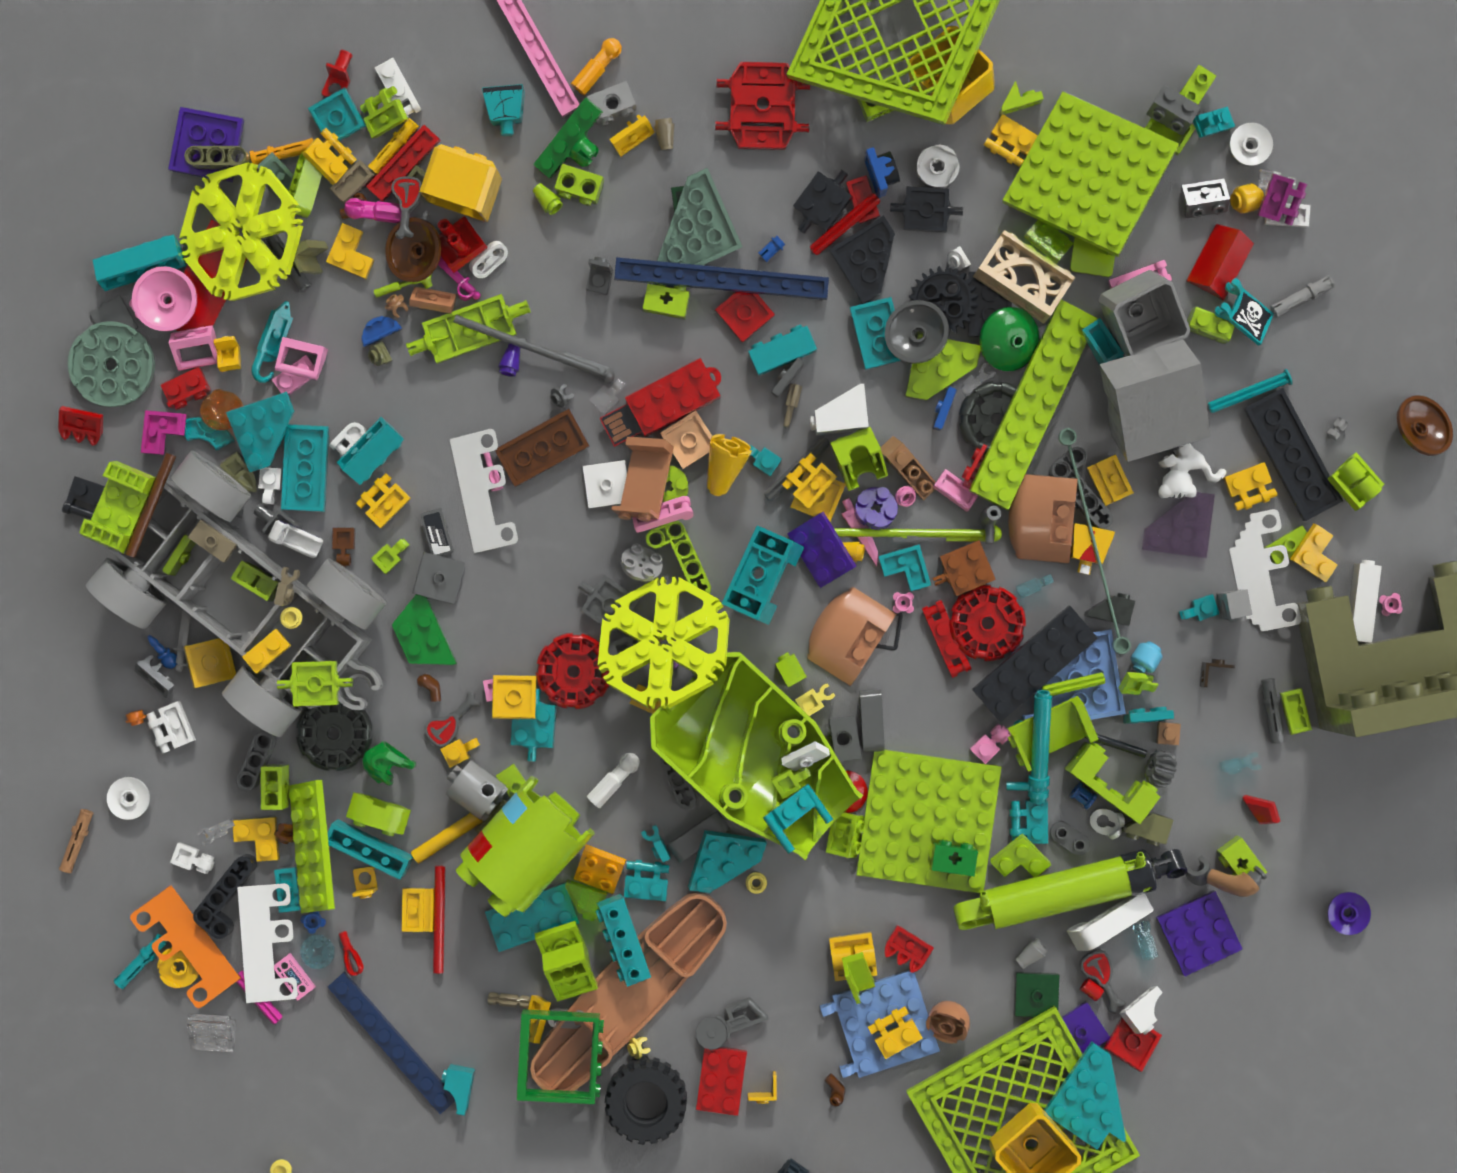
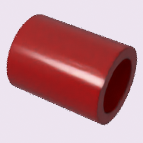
M1087 978L1079 989L1095 1002L1104 992V989L1090 978Z

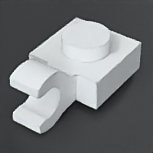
M267 467L260 469L258 488L265 489L262 503L274 505L275 490L282 489L283 469Z

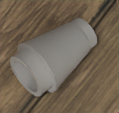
M1036 938L1027 944L1016 958V961L1022 968H1026L1045 957L1048 949L1040 939Z

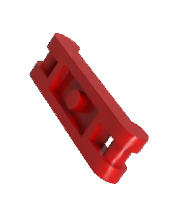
M942 600L935 602V605L931 607L925 606L921 608L951 677L955 678L958 676V673L963 671H971L972 668L965 653L958 648L960 647L959 644L951 636L950 619ZM939 612L941 618L934 621L932 615ZM959 657L961 663L954 666L951 660Z

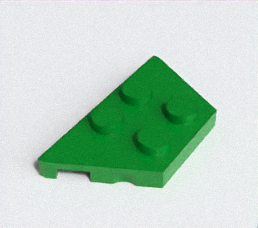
M416 594L392 624L408 662L412 664H457L428 598Z

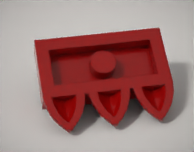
M61 406L58 421L59 433L66 440L73 431V436L78 443L82 442L87 434L89 443L95 446L103 434L104 415Z
M897 924L886 941L884 951L885 957H890L899 951L897 955L898 965L906 963L911 958L909 967L910 972L913 973L923 967L934 947Z

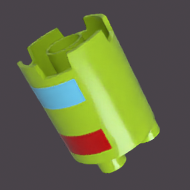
M534 776L529 777L461 852L460 856L463 862L455 870L472 887H476L479 882L483 883L493 893L487 899L489 904L504 917H507L515 910L525 912L595 835L591 828L582 835L578 832L574 824L580 817V814L558 793L554 791L548 797L545 795L541 797L532 789L539 781Z

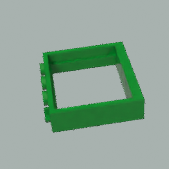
M522 1010L517 1084L518 1101L595 1104L596 1097H600V1084H596L597 1076H601L602 1063H598V1054L602 1055L603 1041H599V1033H603L604 1020H600V1013ZM531 1019L593 1022L589 1092L527 1089Z

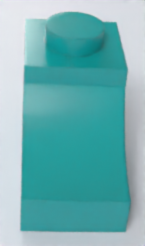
M450 1064L448 1069L443 1071L441 1080L442 1083H445L443 1090H448L454 1097L457 1107L456 1114L465 1116L468 1110L475 1069Z

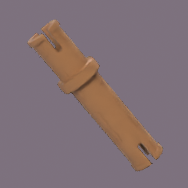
M80 809L77 822L71 829L72 835L59 867L60 871L72 873L84 837L89 833L87 829L94 814L92 811Z

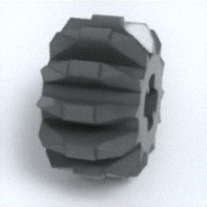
M1156 750L1152 753L1145 767L1146 772L1144 775L1146 782L1164 788L1170 785L1177 771L1175 756L1162 750Z

